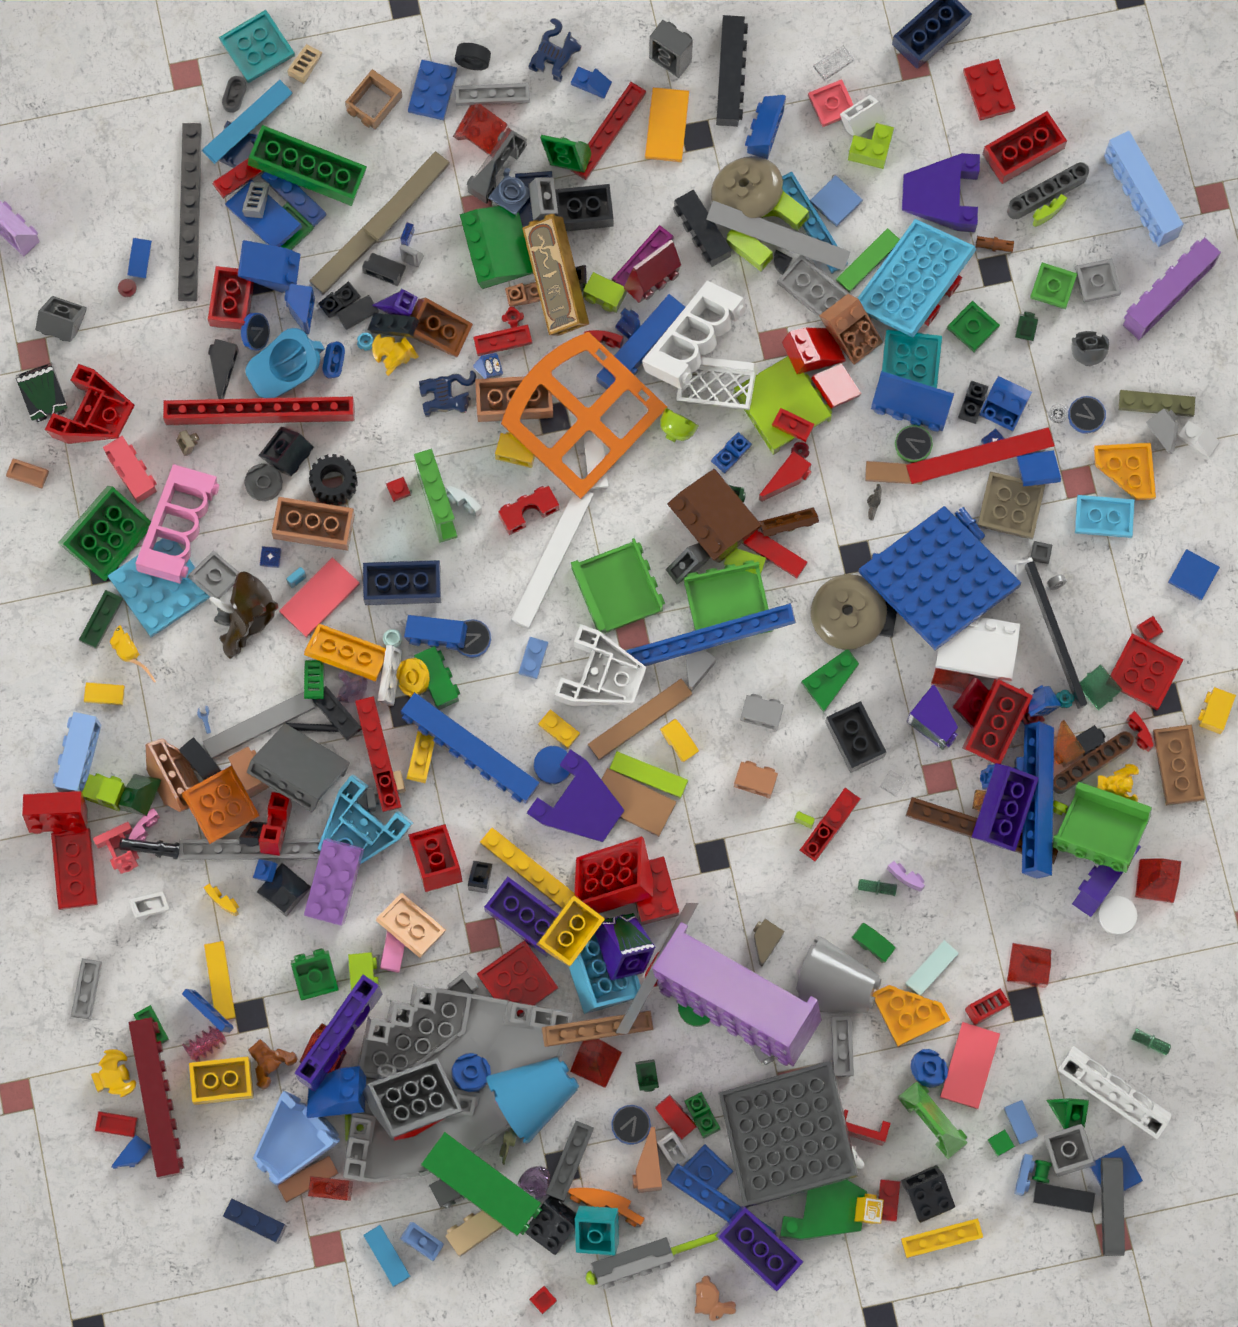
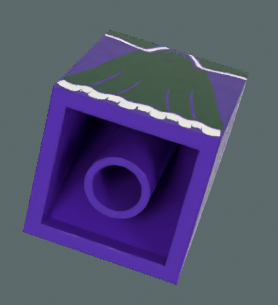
M933 684L909 713L907 723L944 750L946 746L950 748L956 740L958 726L937 687Z
M634 913L605 918L595 934L611 981L644 973L656 947Z

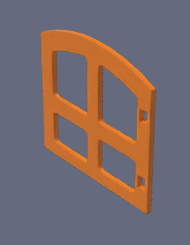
M586 332L555 348L530 370L514 392L505 410L501 425L581 499L664 412L667 406L593 335ZM598 349L607 356L604 361L595 354ZM584 351H588L615 377V382L589 408L585 407L552 375V371ZM538 385H543L577 418V422L552 448H547L520 422L524 408ZM641 389L650 397L647 401L638 394ZM628 390L647 407L648 412L620 439L600 421V417ZM587 431H591L610 449V452L585 479H580L562 462V457Z

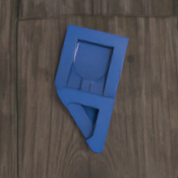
M135 1135L114 1161L112 1168L135 1167V1164H139L151 1150V1146Z

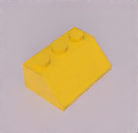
M573 895L538 941L537 945L554 958L571 966L605 918Z

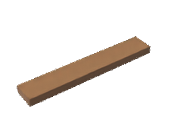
M682 678L588 743L589 748L597 759L601 760L692 696L693 693Z
M651 1010L639 1012L628 1034L654 1030ZM625 1014L542 1027L544 1046L549 1047L625 1035L616 1033Z

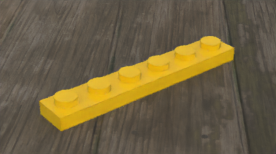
M493 827L480 841L481 845L561 909L574 895L573 891Z

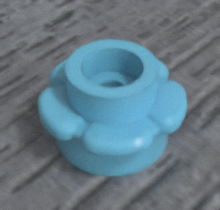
M362 333L357 338V346L365 351L371 350L375 338L370 333Z

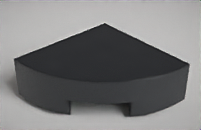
M776 249L774 265L777 271L783 275L793 258Z

